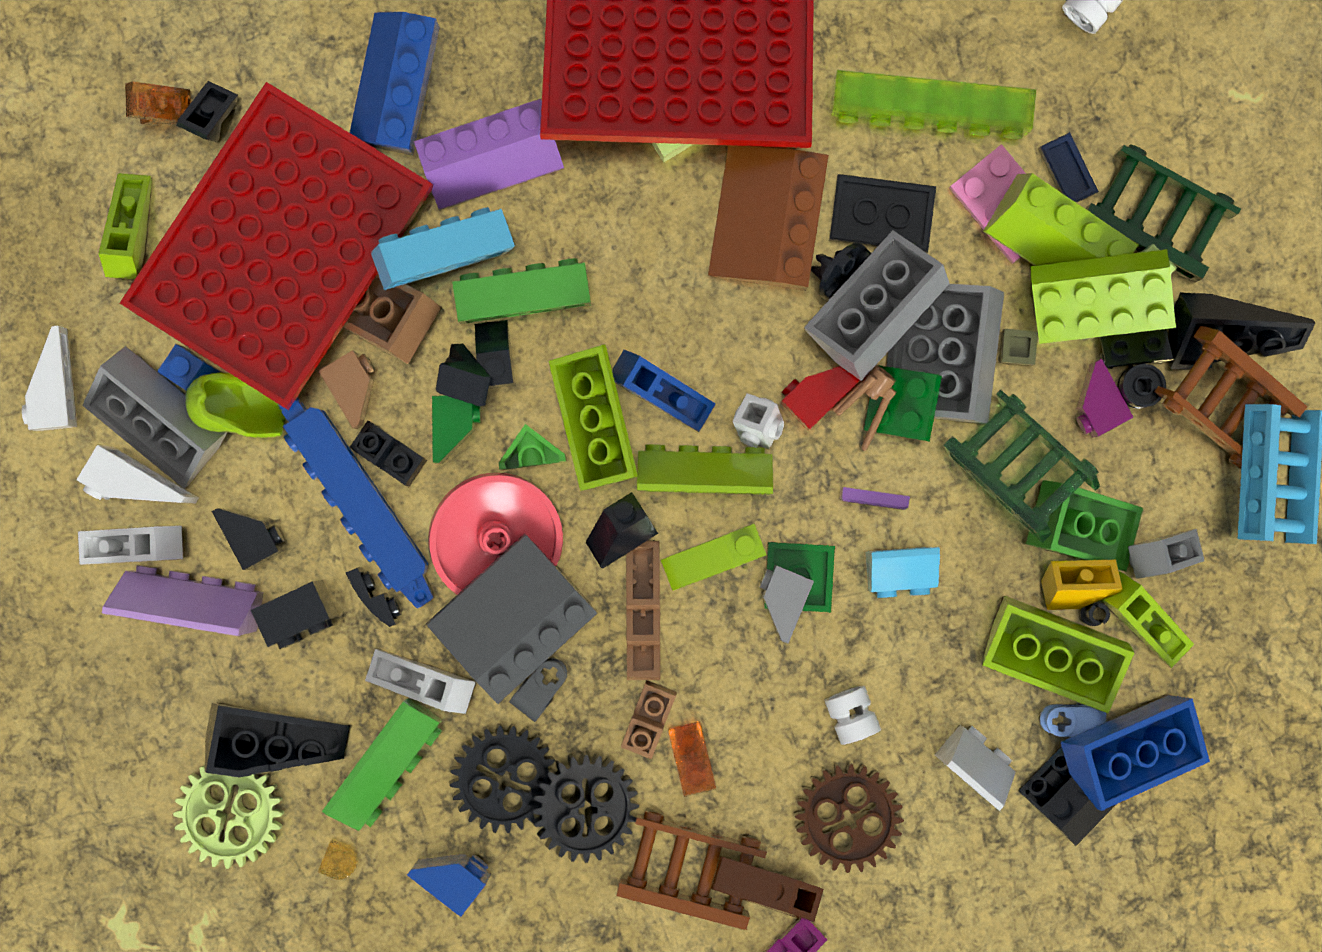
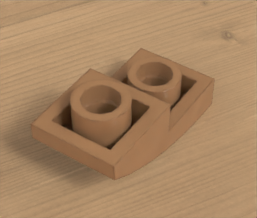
M646 680L621 748L652 759L677 692Z

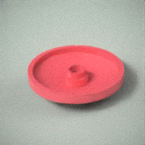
M508 473L480 474L456 485L438 504L429 526V553L441 580L450 590L458 595L524 534L557 566L563 544L562 525L550 499L532 482Z

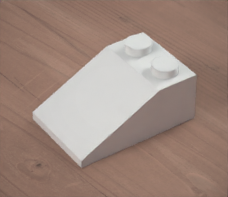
M97 445L77 478V481L85 485L83 491L99 500L102 498L106 500L122 498L196 504L199 499L120 450L109 446Z
M960 725L936 752L935 756L1000 811L1005 805L1016 773L1008 766L1012 760L999 748L992 752L983 743L987 738L976 728L971 726L967 730Z

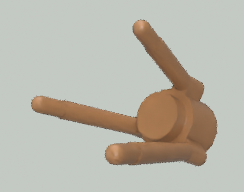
M878 365L832 407V411L840 416L864 393L874 400H877L879 396L883 397L861 446L863 451L868 449L890 400L897 393L891 388L896 380Z

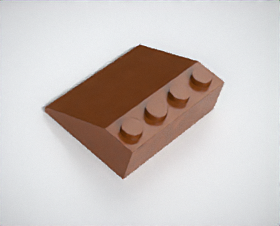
M728 145L708 276L806 291L809 285L829 155L795 149Z

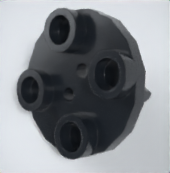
M860 243L848 245L843 250L836 251L834 259L824 254L816 255V260L821 263V267L818 265L812 266L811 271L821 280L820 295L825 301L828 302L871 255V252Z

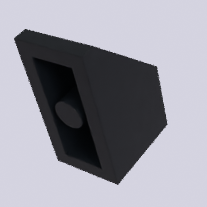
M508 320L474 324L476 359L490 375L488 389L516 386Z
M631 492L603 510L587 538L586 544L603 569L657 535L658 532Z
M217 508L211 511L242 570H250L284 551L281 546L284 538L276 525L271 526L268 521L224 508Z

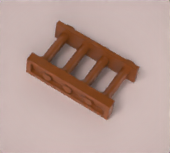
M1200 326L1193 336L1203 344L1201 348L1203 352L1176 391L1158 386L1154 392L1164 399L1162 405L1176 415L1181 413L1231 455L1229 461L1241 469L1243 446L1241 447L1231 436L1244 419L1245 404H1254L1258 397H1264L1269 401L1268 404L1281 405V416H1285L1287 413L1297 417H1301L1308 406L1220 330ZM1214 359H1220L1226 364L1223 367L1225 372L1197 410L1186 399ZM1242 378L1247 382L1245 386L1247 391L1221 428H1219L1208 418L1235 380Z
M645 810L644 815L637 813L635 824L644 826L632 875H628L627 879L620 878L616 896L747 930L750 916L749 912L744 910L742 899L730 896L729 901H725L724 905L711 902L712 897L709 894L722 847L741 852L739 862L752 866L754 856L766 858V847L760 846L761 841L748 836H742L740 841L664 821L663 814ZM657 830L677 835L664 884H660L659 888L646 885L647 880L645 879ZM689 839L709 844L697 891L693 892L692 896L680 894V889L677 888Z

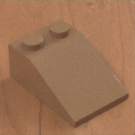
M377 274L343 328L408 364L439 313L441 306L424 293L407 284L384 290L380 277Z

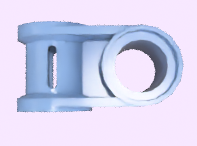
M1082 703L1076 705L1051 704L1041 711L1039 720L1042 728L1048 733L1059 737H1073L1106 723V713ZM1059 715L1064 717L1063 722L1057 725L1052 724L1053 718H1058Z

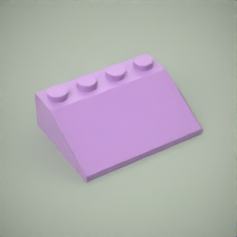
M137 565L136 571L124 572L102 608L103 614L240 636L257 631L258 625L251 610L262 604L264 592L255 591V584L235 581V586L231 587L222 585V579L202 576L201 582L189 580V573L169 571V576L156 574L157 568Z

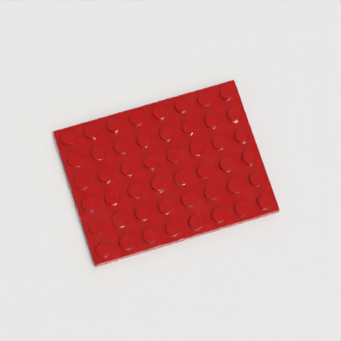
M547 0L540 126L541 140L811 148L814 0Z
M265 82L119 304L289 410L378 274L371 255V251L379 244L378 240L392 234H398L399 238L402 237L431 193L433 184L278 88Z

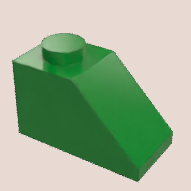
M432 396L433 463L443 464L475 431V423H481V406L448 396Z

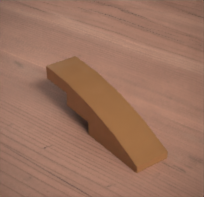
M646 541L626 554L627 680H660L659 541Z

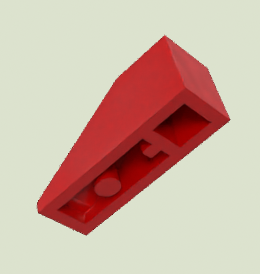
M841 366L805 377L801 382L795 378L781 392L785 398L780 403L807 430H810L860 380Z

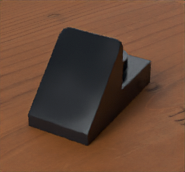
M207 81L177 120L176 126L203 139L218 142L221 124L237 104L238 94Z
M463 343L451 344L449 357L444 363L439 365L436 392L473 405L485 406L490 375Z

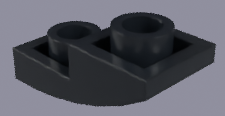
M367 420L349 447L407 487L411 485L427 459L369 420Z
M358 567L346 572L356 594L372 614L389 627L399 623L397 617L401 615V611L395 597L389 598L387 593L374 597L372 591L376 590V585L369 571L364 573L363 568Z

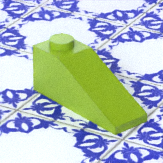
M118 173L98 253L105 277L136 279L141 271L146 246L152 184L151 176Z
M751 524L661 559V563L673 591L767 554L755 524Z
M1119 571L1122 591L1102 601L1161 660L1172 668L1190 650L1194 643L1141 584Z

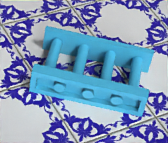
M1245 404L1238 539L1274 541V531L1286 532L1285 543L1317 544L1322 461V410H1305L1301 417L1292 415L1291 419L1280 417L1281 405ZM1280 431L1292 432L1290 452L1279 451ZM1278 464L1290 465L1289 485L1277 484ZM1276 498L1288 499L1287 519L1275 518Z

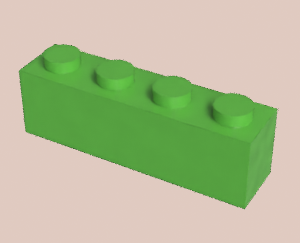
M573 258L558 261L559 266L545 268V263L525 266L526 271L513 273L512 268L493 270V276L480 278L479 273L460 275V281L452 282L458 322L460 324H468L591 306L585 263H578V259Z

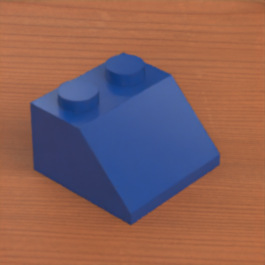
M466 854L418 859L407 876L461 917L484 888L491 874L487 871L489 866L476 855H472L470 858Z

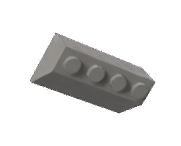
M892 230L808 322L804 329L838 365L862 381L950 284L944 265Z
M126 346L100 366L82 405L184 489L216 453L227 434L226 431L214 432L197 426L188 415L185 405V394Z

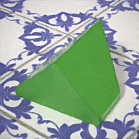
M525 424L498 464L499 470L567 462V456Z

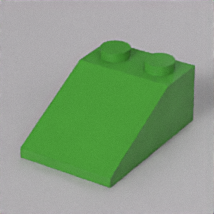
M1043 480L1026 544L1080 560L1116 559L1118 570L1127 572L1130 557L1128 546L1134 545L1143 508L1069 484Z

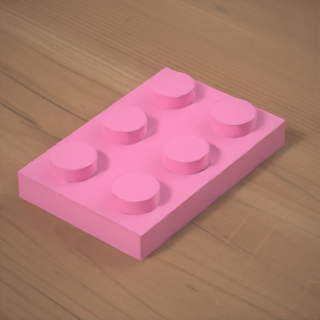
M1001 144L953 183L949 189L984 230L1016 175L1026 173ZM989 236L1011 264L1021 257Z

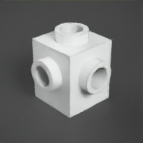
M748 393L736 410L732 421L740 441L747 446L755 448L759 445L770 449L774 439H779L784 428V421L776 403Z

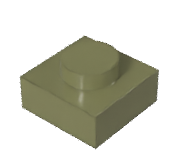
M1003 329L1000 363L1035 365L1038 332Z

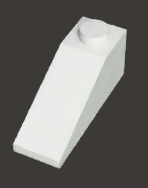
M52 326L25 395L26 404L22 406V418L24 424H28V430L44 431L77 427L67 328Z
M181 526L78 532L80 565L183 559Z
M379 649L374 651L365 679L367 682L437 709L466 714L475 686V682Z

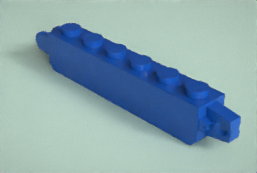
M298 397L289 410L280 406L279 409H282V414L288 421L283 426L288 433L284 436L285 441L294 452L298 450L301 452L306 460L302 464L306 472L313 480L318 478L325 487L321 493L332 508L336 505L344 515L340 518L341 523L350 535L357 534L363 543L359 546V549L369 562L374 560L381 569L378 577L388 590L393 588L396 592L401 591L417 609L431 601L434 595L424 576L428 572V561L353 451L349 448V445L327 413L317 408L310 407L307 409Z

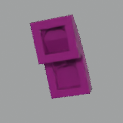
M798 919L764 952H817L827 939L809 920Z

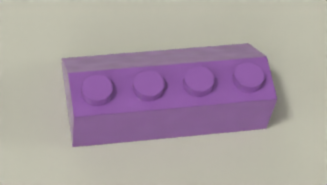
M541 99L414 141L427 181L433 184L432 194L439 210L564 168L555 140H541L540 138Z

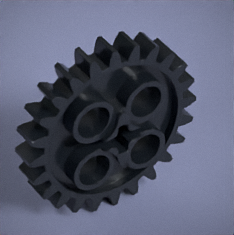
M498 723L495 733L492 734L485 726L483 727L484 737L479 738L475 733H472L471 736L474 743L471 746L464 742L461 743L466 753L464 755L454 754L453 756L460 765L450 767L449 769L450 773L458 776V778L449 781L450 787L459 788V790L452 794L453 800L463 799L458 806L459 812L470 809L467 819L469 822H472L479 817L480 829H483L490 822L493 833L497 832L500 824H504L507 833H510L512 823H516L520 830H523L524 819L527 818L530 822L535 819L530 811V807L539 804L531 795L532 793H542L543 790L536 782L537 780L545 782L549 780L545 773L546 769L551 770L553 773L557 771L556 769L548 768L555 762L553 756L543 757L549 750L548 746L545 744L537 747L540 741V737L537 734L528 740V729L525 727L518 735L516 734L514 724L509 726L507 732H503L500 723ZM493 749H501L504 751L502 761L496 764L489 763L487 761V754ZM522 763H532L534 771L531 775L521 777L517 774V769ZM477 765L485 766L490 771L501 776L507 771L512 781L527 785L531 789L528 792L508 781H503L499 785L495 775L479 771L476 767ZM480 779L490 782L488 791L483 794H477L472 791L473 784ZM509 793L520 795V800L514 807L503 805V798Z
M585 752L581 753L579 762L571 754L568 755V765L566 766L558 760L555 761L558 771L553 773L551 770L546 769L545 773L549 780L547 782L537 780L536 782L543 789L542 793H532L531 795L539 802L538 805L530 807L532 813L539 815V817L532 820V824L535 827H542L538 831L537 836L540 839L548 838L545 846L549 850L557 846L556 854L559 857L564 856L568 851V858L571 862H574L578 854H580L581 859L588 863L590 853H593L598 860H601V850L604 849L611 855L614 854L612 847L614 842L622 846L625 844L620 837L621 834L632 835L633 833L627 827L628 822L636 821V817L630 813V810L639 808V804L630 800L638 794L634 788H627L633 780L629 776L621 778L625 770L621 766L613 769L614 761L610 758H607L602 764V757L595 753L591 762ZM584 778H587V783H586V787H585V798H584V790H583V787H582V780H583ZM601 783H607L608 789L605 795L595 797V788ZM570 784L575 785L573 796L568 799H562L561 793L563 788ZM585 800H586L591 806L585 808V816H584V815L579 811V808H582V807L585 806ZM607 816V825L601 830H595L596 820L599 817ZM568 818H575L573 829L568 832H562V823ZM584 823H586L587 835L585 837L582 836Z

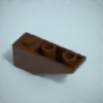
M720 856L711 887L712 890L795 918L815 922L824 890L797 879Z

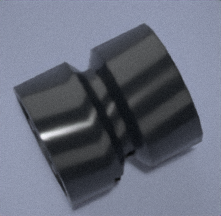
M1140 364L1126 368L1118 374L1114 381L1128 408L1134 410L1150 407L1158 403L1162 397L1154 391L1158 386L1163 388L1167 386L1165 376L1161 370L1150 364Z

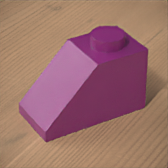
M1099 359L1089 364L1076 408L1080 416L1076 417L1084 434L1090 433L1091 437L1094 438L1134 417L1103 360Z

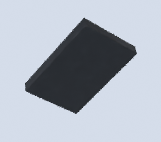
M837 174L829 241L850 244L860 243L866 246L878 247L894 230L928 253L936 186Z

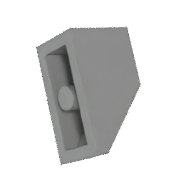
M1197 529L1128 546L1130 553L1129 561L1134 569L1136 579L1171 573L1205 561Z
M775 565L772 571L766 569L759 588L764 589L762 597L780 640L788 644L814 581Z

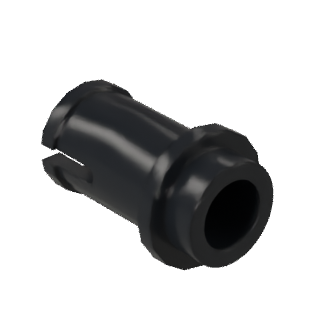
M1098 601L1081 608L1080 617L1086 625L1098 626L1102 623H1107L1110 618V611L1106 605ZM1097 608L1098 616L1094 619L1093 611Z

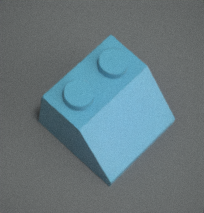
M940 547L865 552L868 591L877 592V598L897 597V590L910 589V595L930 594V588H935L939 585Z

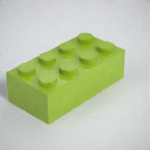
M1167 249L1031 266V282L1039 344L1176 328L1171 269Z

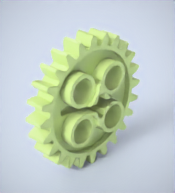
M205 765L200 767L202 777L194 773L191 774L189 780L193 786L184 784L180 787L182 792L186 794V797L175 799L177 804L183 806L181 810L173 813V816L182 818L183 821L175 827V830H185L186 832L180 839V842L191 841L193 844L189 848L188 853L191 854L199 849L201 851L200 862L204 861L208 856L212 857V867H216L221 859L224 860L226 869L232 866L234 859L239 867H243L246 864V855L252 862L258 859L256 849L265 854L269 850L265 841L274 843L278 839L271 831L280 830L283 826L275 821L276 817L284 814L283 810L275 809V805L282 801L283 798L273 797L271 794L278 787L277 784L267 787L265 782L269 778L268 773L260 778L256 776L257 774L238 778L205 773ZM213 784L223 788L225 793L223 801H216L211 797L210 788ZM238 785V793L231 807V813L236 816L227 822L225 841L220 842V833L227 819V814L222 812V810L230 806L233 786ZM244 793H250L256 798L257 806L254 810H249L243 805L242 797ZM203 817H209L215 822L216 830L214 833H207L202 829L201 821ZM235 826H242L247 830L248 839L246 842H240L234 837L233 829Z

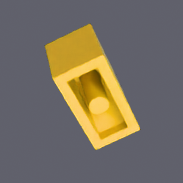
M1116 559L1051 561L1041 580L1047 610L1081 609L1122 591Z

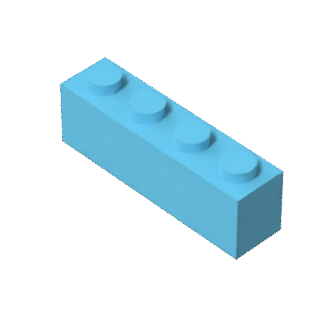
M489 207L472 212L470 214L471 218L461 221L459 216H455L441 221L440 227L430 229L428 225H423L410 230L409 236L399 238L398 234H392L379 239V244L371 251V255L383 289L387 290L507 254L515 245L502 209L490 212Z

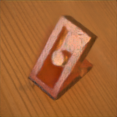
M133 81L125 83L126 117L138 118L141 124H177V120L190 105V89Z

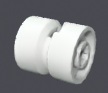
M1067 0L1063 4L1062 9L1074 24L1084 31L1094 34L1107 20L1106 12H1114L1123 0Z
M864 685L845 690L824 700L830 717L837 719V724L834 728L841 745L862 740L881 731L875 712L868 710L871 701ZM854 709L856 714L850 716L849 710Z

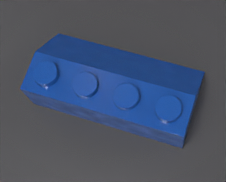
M407 12L374 13L349 132L373 148L412 156L414 154V141L417 139L440 29L436 18Z
M1172 695L1165 696L1061 742L1070 775L1097 810L1100 811L1210 762L1193 699Z

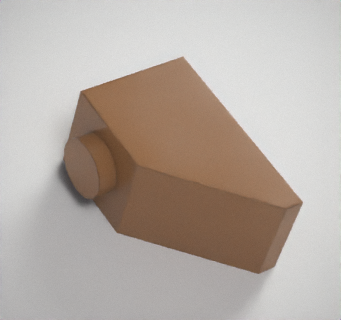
M352 350L320 369L319 373L352 428L359 429L363 426L374 380L370 375L374 368L365 354L359 356L357 352Z

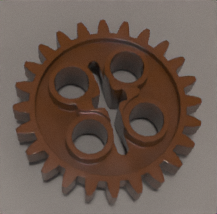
M848 763L846 772H842L839 765L835 764V774L830 775L826 769H822L823 780L820 781L812 776L811 780L815 787L813 789L802 788L808 797L807 800L797 799V804L804 808V811L794 813L796 819L803 820L804 823L795 828L799 833H807L800 842L802 845L812 843L808 851L810 856L821 853L819 857L820 865L825 864L830 859L833 871L842 863L846 873L850 872L852 864H856L859 871L863 872V862L868 861L873 867H876L874 857L877 854L884 859L888 858L883 850L885 846L896 848V845L890 838L891 836L902 835L894 827V824L902 823L904 819L895 815L894 812L899 811L903 807L901 803L891 802L898 793L895 790L885 791L890 784L887 779L880 783L877 782L879 778L878 771L875 770L870 776H867V767L865 765H862L857 773L854 771L853 764ZM853 787L864 789V798L859 803H851L847 799V793ZM871 802L876 804L874 808L853 817L855 823L852 825L844 821L829 832H822L824 827L842 821L844 819L843 812L849 810L851 814H855ZM822 803L834 804L835 813L832 817L822 819L818 816L817 811ZM871 816L879 818L880 826L878 830L872 833L863 830L865 819ZM846 832L850 834L851 841L847 847L837 848L833 845V839L838 833Z

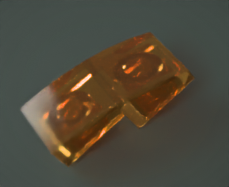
M700 721L668 729L684 797L716 790Z

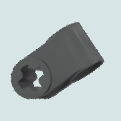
M557 658L547 659L533 672L529 679L524 681L509 703L536 722L553 700L552 697L567 678L566 665ZM552 667H555L558 670L556 676L559 678V681L554 678L550 682L545 679L547 673L543 669L550 670Z

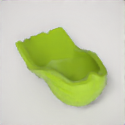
M220 372L202 375L193 380L187 388L185 405L188 415L202 429L214 432L226 431L246 437L261 438L276 437L283 433L285 416L282 414V409H279L280 406L230 373Z

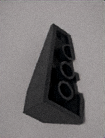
M1180 292L1174 306L1176 328H1169V343L1173 356V361H1169L1170 369L1190 370L1203 352L1201 350L1203 344L1193 337L1200 326L1220 330L1247 355L1261 353V355L1267 357L1303 349L1316 323L1310 318L1214 294ZM1214 359V361H1213L1212 363L1220 362L1221 360H1220V359H1219V360H1215V359Z
M212 703L205 738V773L240 778L251 776L252 774L344 759L350 726Z

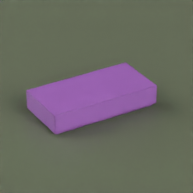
M841 487L839 499L845 502L905 510L909 506L910 496Z

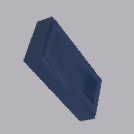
M1070 132L1038 148L1058 191L1078 203L1099 192Z

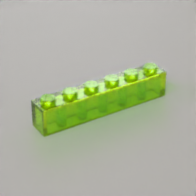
M837 70L834 76L831 116H838V121L845 123H856L859 118L869 119L872 125L890 126L891 122L904 123V127L908 129H923L924 125L937 126V131L953 133L957 132V128L970 129V134L988 136L990 131L1002 132L1005 138L1022 139L1023 135H1028L1033 129L1037 89Z

